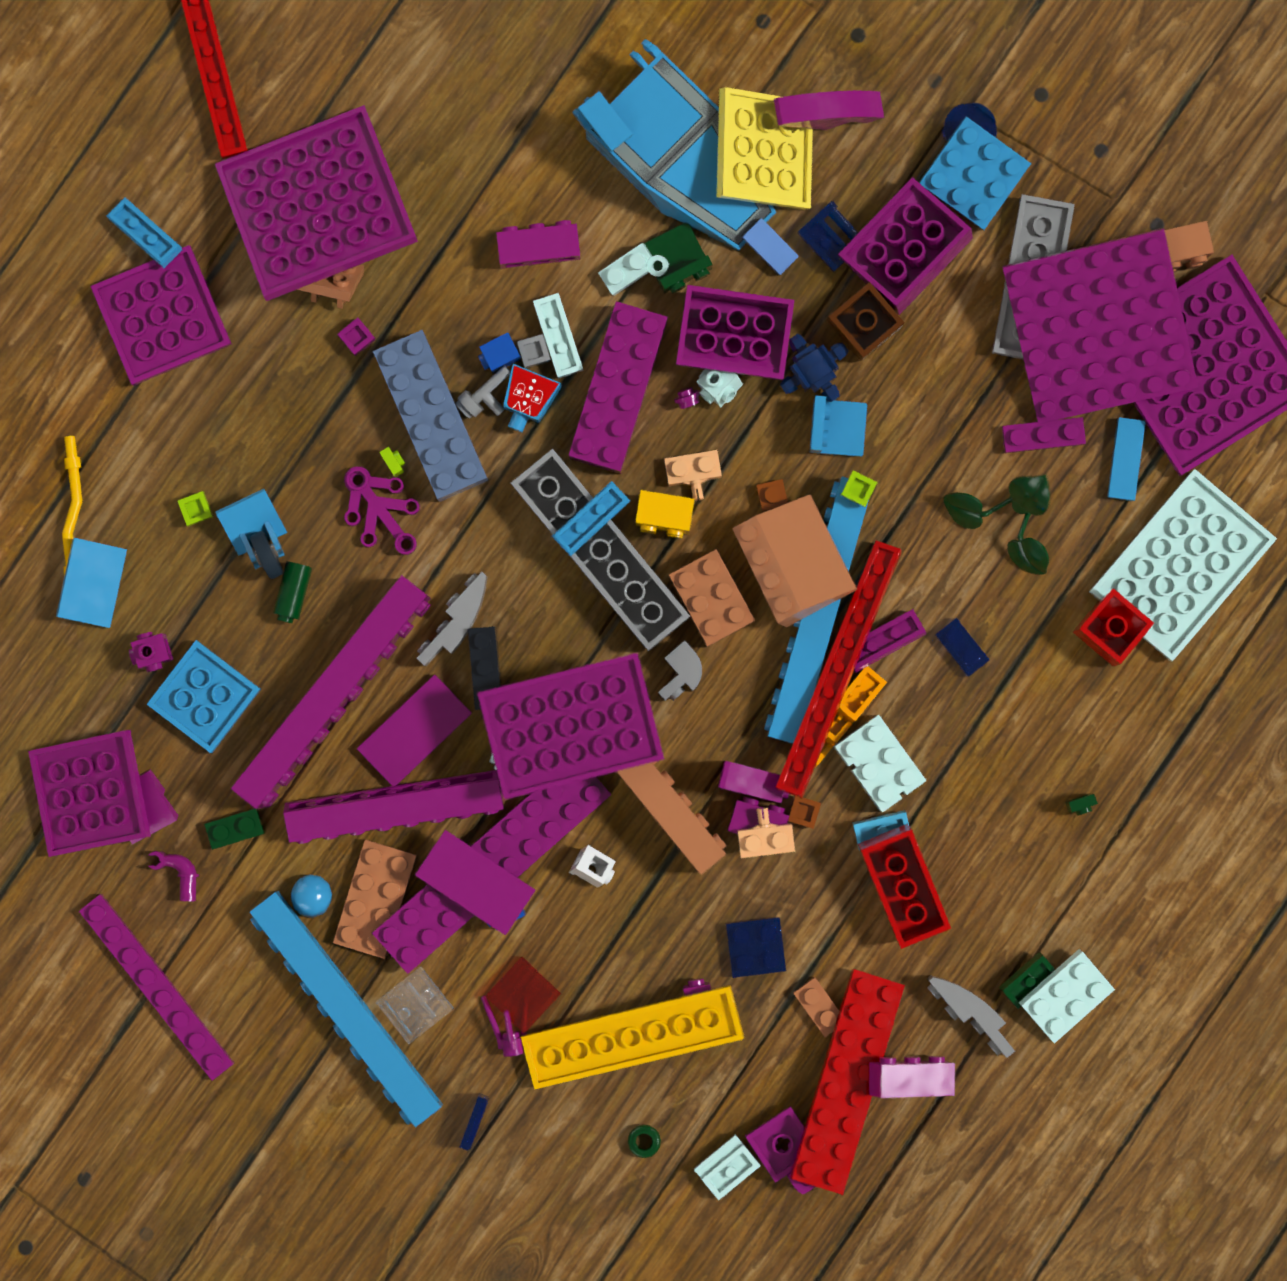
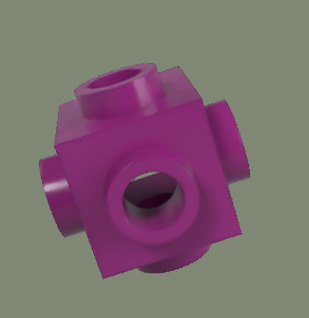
M152 632L137 635V641L131 642L132 649L129 650L130 659L133 665L137 664L138 669L146 668L147 672L156 671L163 668L162 663L173 660L166 634L161 633L153 636ZM149 648H151L152 650L150 656H148L147 654Z

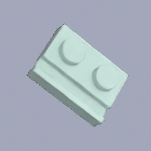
M735 1134L696 1166L694 1171L700 1176L715 1197L720 1200L761 1165Z

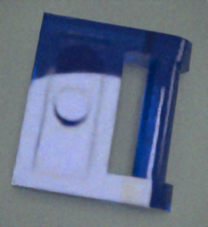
M831 201L804 225L797 234L834 273L845 263L838 254L847 245L829 227L824 219L829 216L851 240L859 232L837 210L838 206L836 203Z

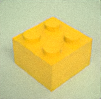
M641 490L635 522L636 527H640V532L656 534L657 530L667 531V536L683 538V534L689 535L694 499Z

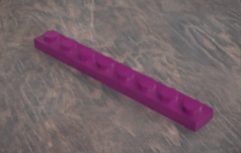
M100 894L79 911L209 1078L213 1081L231 1067L234 1061L105 897Z

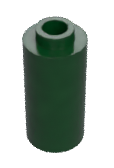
M286 561L273 610L274 614H278L277 620L291 624L294 619L299 620L312 567Z

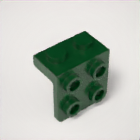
M683 223L644 243L652 256L661 255L669 263L667 273L661 277H656L664 294L669 291L672 294L686 287L685 283L693 279L699 281L710 275L709 271L712 270L713 264L709 256H705L696 236L687 223ZM656 261L653 265L655 271H660L663 267L661 261Z

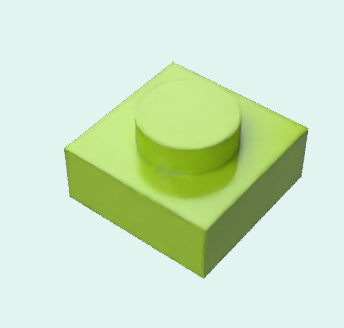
M387 447L380 452L394 477L404 473L401 466L405 462L398 450L392 452Z
M853 470L841 496L866 507L877 482Z
M203 491L178 500L188 527L213 517Z

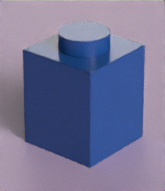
M508 332L479 347L482 354L478 355L482 366L485 370L490 368L493 374L498 372L504 365L508 367L521 360Z

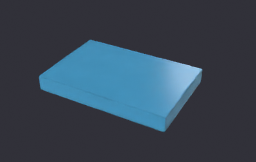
M73 538L56 617L110 628L127 549Z

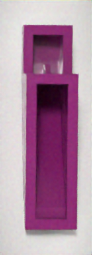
M831 91L774 99L778 126L828 130L849 122L869 123L884 118L880 91Z

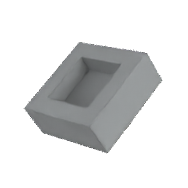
M543 334L517 341L525 368L551 361Z

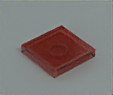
M521 957L485 997L503 1014L504 1011L508 1010L511 1022L523 1033H526L562 993L524 957Z

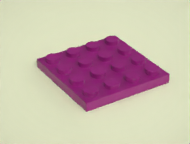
M190 245L183 247V250L165 268L161 267L155 260H152L91 286L128 378L133 386L232 345Z
M130 730L28 751L48 857L151 836Z

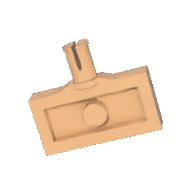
M717 450L664 459L669 487L676 485L691 486L694 501H698L696 490L698 491L699 501L704 499L701 484L708 480L722 478Z
M768 807L763 808L764 818L762 816V809H756L759 825L749 829L737 830L741 858L795 852L792 824L776 825L769 823Z

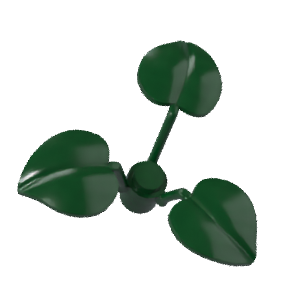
M1046 475L1014 478L1009 484V498L987 511H982V503L979 499L967 493H948L943 497L945 507L952 519L967 529L979 528L983 523L982 517H987L1007 504L1012 503L1013 510L1018 514H1025L1017 536L1018 540H1011L1007 545L1008 554L1011 560L1026 572L1038 575L1047 573L1049 555L1046 548L1033 538L1024 539L1023 537L1031 514L1035 516L1042 515L1049 507L1050 491Z

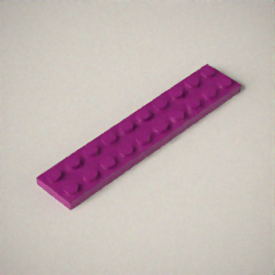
M597 777L532 792L472 844L471 847L518 878L610 797L611 793ZM427 884L373 931L372 934L405 972L409 974L468 922L474 914Z

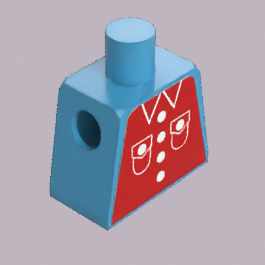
M513 364L503 405L506 410L513 412L508 427L523 433L528 419L539 423L560 391L561 383Z

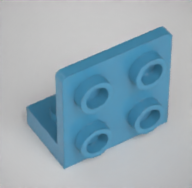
M815 396L809 453L862 457L864 453L867 404L835 400L830 403L826 400V396Z

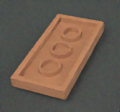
M365 839L335 934L334 944L383 959L386 958L387 950L372 932L401 908L417 855Z

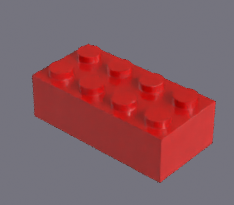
M908 823L858 843L896 941L901 949L952 929L913 831Z

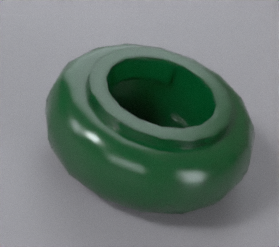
M643 1124L631 1130L627 1143L632 1154L639 1158L652 1157L659 1150L661 1138L655 1128ZM640 1134L650 1135L652 1138L651 1147L648 1149L639 1148L636 1138Z

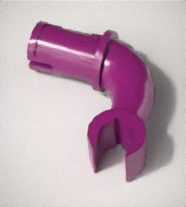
M162 851L150 853V856L156 855L161 861L158 865H148L151 869H163L167 866L173 867L178 871L177 877H180V901H196V877H199V874L196 873L195 866L191 861L178 854H166Z

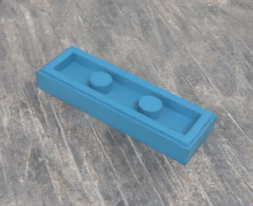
M125 197L107 215V218L163 268L183 250L179 244Z
M1120 417L1117 419L1107 498L1135 501L1146 421Z
M611 481L552 537L571 557L620 512L630 500Z

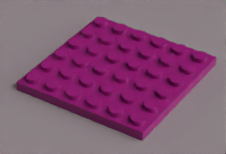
M364 105L215 164L266 301L418 242Z
M1164 228L1003 266L1038 423L1050 422L1198 388Z
M1233 255L1228 256L1177 288L1198 388L1133 402L1179 476L1287 410V340Z

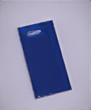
M479 1094L459 1148L467 1151L471 1149L489 1101V1096Z

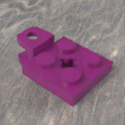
M789 1106L745 1135L775 1183L787 1175L795 1189L801 1194H806L815 1186L790 1179L805 1127L791 1106ZM779 1137L790 1140L787 1144L788 1150L776 1149L775 1146L778 1144L777 1139Z

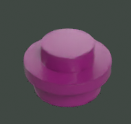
M692 387L677 392L678 397L674 399L675 404H679L680 409H684L699 403L700 391H693Z

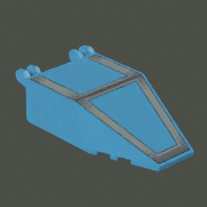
M644 39L641 45L655 59L648 65L642 56L633 50L629 55L643 71L610 104L633 135L611 152L579 110L576 108L572 113L586 130L587 140L662 214L682 223H687L691 228H695L739 251L746 244L741 237L760 218L767 223L776 214L773 205L717 197L719 107L657 46Z

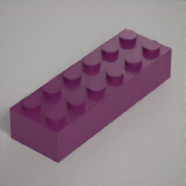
M616 301L569 452V459L621 474L667 325V316Z

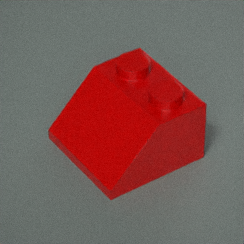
M1112 588L1091 609L1073 633L1110 665L1115 667L1126 659L1154 625V622Z

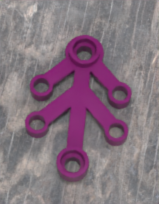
M363 467L349 469L344 478L346 487L351 491L348 511L344 516L345 522L350 526H356L361 522V515L358 510L362 494L368 502L364 533H362L360 538L361 543L369 548L376 545L377 536L375 530L377 516H379L396 539L395 548L403 555L412 554L417 548L415 537L409 533H404L387 509L405 511L409 515H416L420 510L419 502L412 498L399 500L378 497L370 488L389 489L391 493L399 494L404 489V483L398 477L391 479L372 477ZM362 476V484L355 485L353 482L354 477ZM393 481L400 482L401 486L398 490L391 489ZM410 502H415L417 505L416 510L413 512L407 510V505ZM351 513H356L358 516L357 521L354 523L348 521V516ZM367 534H371L374 537L371 544L364 542V537ZM406 539L411 541L409 549H403L401 545Z

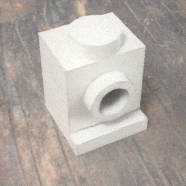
M587 845L580 850L569 873L579 876L598 888L610 882L615 873L612 868L616 861ZM589 865H593L596 868V873L589 870Z

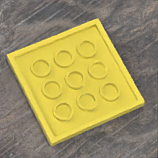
M727 87L719 89L717 197L801 210L811 209L813 129L778 126L774 99L780 96Z

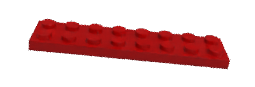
M852 969L790 1179L841 1195L844 1194L872 1096L869 1095V1062H880V1057L885 1055L905 985Z

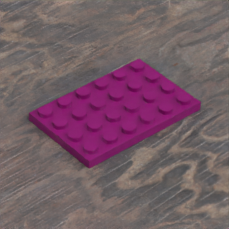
M638 653L478 693L504 800L664 759Z

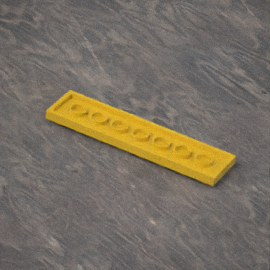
M731 985L521 1036L534 1090L744 1039Z

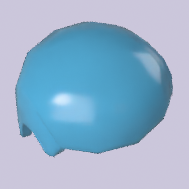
M311 874L303 876V878L298 879L292 888V905L294 910L303 917L314 918L326 912L331 903L332 892L330 885L321 876Z

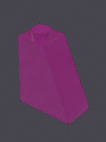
M724 761L718 784L719 788L782 803L783 798L788 799L789 796L788 793L776 789L780 777L779 774Z

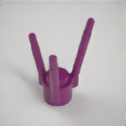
M482 996L481 1000L496 1036L498 1049H503V1056L510 1057L525 1053L521 1036L527 1034L529 997L524 996L521 1035L519 1036V1031L512 1030L510 1014L506 1010L504 1011L507 1032L503 1034L502 1038L487 998Z

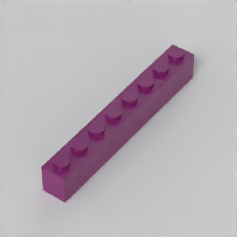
M497 770L287 802L284 805L283 814L289 843L304 844L316 838L330 840L342 834L360 835L365 833V831L374 829L377 831H387L393 826L400 825L413 827L418 825L419 822L426 821L439 823L451 817L465 819L477 813L491 815L499 810H503V795Z

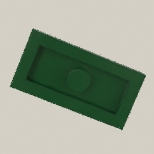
M258 809L248 810L204 824L212 850L265 834Z
M1038 952L999 988L1013 1005L1019 1009L1021 1005L1018 1002L1055 969L1044 955Z

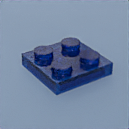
M780 917L726 923L733 978L786 971Z

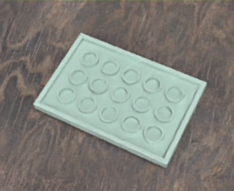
M1193 469L1089 592L1099 601L1112 588L1119 592L1154 622V625L1143 638L1172 662L1277 538L1196 469Z

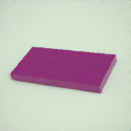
M433 675L368 737L357 750L392 786H397L456 730L472 712L436 675Z
M447 830L443 832L415 874V876L505 936L536 891Z

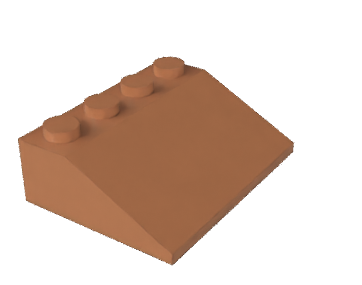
M811 495L756 515L732 528L777 623L784 627L800 621L857 590Z

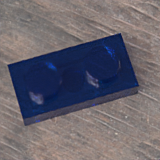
M957 618L935 634L967 677L989 661V658Z

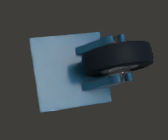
M265 489L216 511V515L238 556L247 552L254 568L257 569L263 566L270 579L283 574L278 558L285 556L278 537L286 534L287 531Z

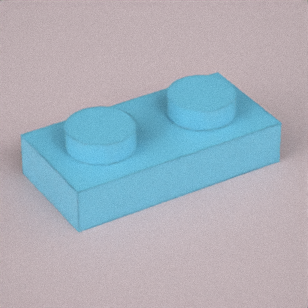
M903 810L853 822L857 845L907 824L906 811Z

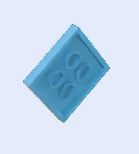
M964 117L919 183L982 230H985L1032 163L971 119Z
M195 640L147 705L208 752L213 753L260 692L261 688L198 640Z

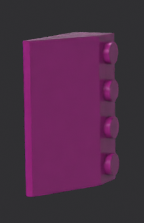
M912 177L848 243L838 256L865 284L870 282L893 310L900 315L973 239L972 229Z
M687 285L676 365L783 380L795 300Z

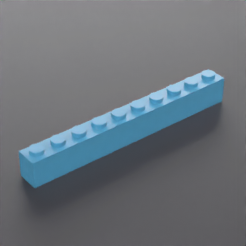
M842 476L839 482L834 481L830 497L835 499L832 508L827 507L823 521L827 524V529L849 572L868 502L866 507H863L841 496L849 479ZM841 599L794 623L793 626L798 627L795 637L790 636L786 652L791 654L788 663H782L779 678L783 679L781 689L775 688L771 702L776 707L773 715L768 714L764 730L768 731L767 737L794 743L817 685Z
M279 891L273 893L251 910L250 913L253 917L250 920L259 932L264 930L269 937L267 943L275 953L280 951L286 959L283 963L291 974L297 973L301 978L300 986L308 996L313 994L319 1002L316 1004L319 1011L324 1017L330 1016L335 1022L333 1028L342 1039L345 1037L352 1045L349 1047L352 1054L358 1060L363 1059L368 1065L366 1071L375 1082L379 1080L385 1087L382 1091L391 1103L396 1102L402 1109L399 1114L408 1125L412 1123L416 1128L439 1110L443 1103Z

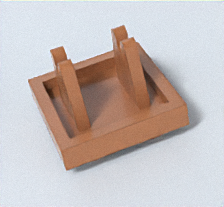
M357 265L297 290L311 293V302L317 303L320 295L337 299V308L343 309L344 303L350 301L364 274V265Z

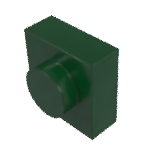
M1092 793L1065 802L1068 812L1076 811L1077 816L1091 812V806L1098 804L1095 794Z

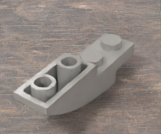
M483 572L479 575L474 573L465 582L464 585L467 587L461 595L455 593L446 603L449 608L445 612L453 619L451 622L445 620L436 630L438 636L432 642L426 640L417 650L420 653L417 659L424 666H427L444 647L453 654L467 636L468 629L472 628L484 599L487 576Z
M932 975L927 978L931 983L927 988L937 1000L941 997L945 1000L948 1006L944 1009L954 1021L959 1018L964 1023L972 1016L973 1020L970 1023L980 1035L984 1032L991 1039L987 1044L997 1056L1002 1053L1008 1058L1015 1052L998 1031L1006 1022L988 1004L967 989L953 982Z

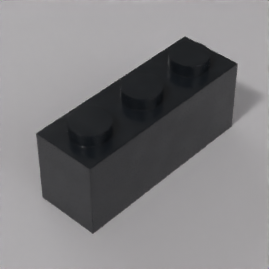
M495 626L468 629L475 710H482L478 697L479 692L502 687L497 628Z

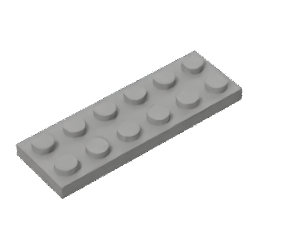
M1022 194L1008 265L1065 252L1075 204ZM1005 280L992 354L1023 359Z

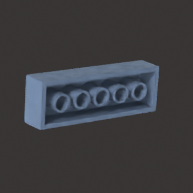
M423 330L374 350L373 353L438 501L441 502L489 481Z

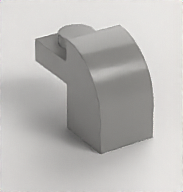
M684 641L664 658L678 674L658 692L665 701L669 697L674 701L685 691L682 688L685 683L693 691L701 680V661L694 650Z

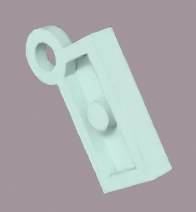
M641 243L598 273L610 293L615 296L647 273L656 277L665 275L669 269V263L661 255L652 256L645 244ZM656 261H661L663 264L660 271H655L653 268Z

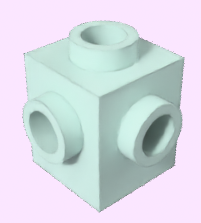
M708 369L703 370L696 381L701 388L699 394L709 404L714 401L720 407L730 402L736 396L737 390L743 385L736 373Z

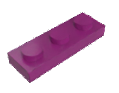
M1083 417L1054 420L1045 423L1034 422L1002 426L1005 453L1086 444Z
M913 609L868 634L854 669L855 673L926 635V631Z

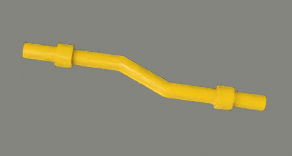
M75 436L64 437L67 457L64 458L65 470H68L72 499L62 531L66 565L63 567L64 576L73 540V532L83 501L79 474L81 460L80 457H77Z

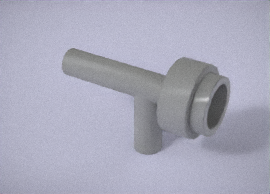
M504 365L473 395L465 390L458 397L457 407L470 419L472 416L476 417L484 410L480 404L483 401L498 416L505 408L491 395V392L510 375L511 371Z

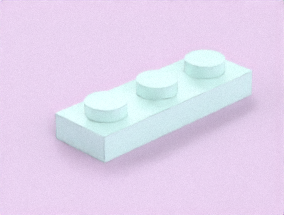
M559 293L533 301L558 379L583 371Z

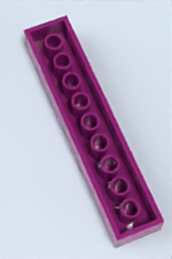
M401 575L231 789L255 809L270 807L279 796L276 791L280 786H287L295 777L296 773L293 770L298 764L304 765L313 754L310 751L315 743L321 744L330 732L327 730L328 726L332 722L337 723L347 710L344 709V706L348 701L354 702L364 689L360 686L366 679L371 681L379 672L380 667L377 665L383 658L388 660L397 649L394 645L400 637L406 638L414 628L411 623L416 616L422 617L431 606L428 603L431 598Z

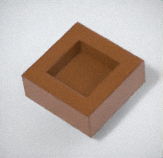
M783 479L756 485L762 512L788 503Z
M795 796L788 821L814 829L821 803Z

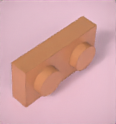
M814 977L793 993L821 1033L826 1037L834 1031L839 1010Z

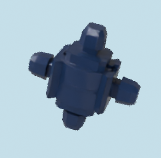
M796 334L789 339L792 351L798 353L792 358L794 365L790 367L793 376H787L782 380L781 388L785 394H791L798 390L797 386L801 385L805 392L810 388L814 393L822 389L823 392L821 394L826 396V400L830 403L840 397L836 385L831 384L837 378L834 372L839 368L835 361L837 359L839 361L848 354V349L843 342L830 347L831 350L829 352L824 345L817 348L813 343L806 347L807 342L804 338Z

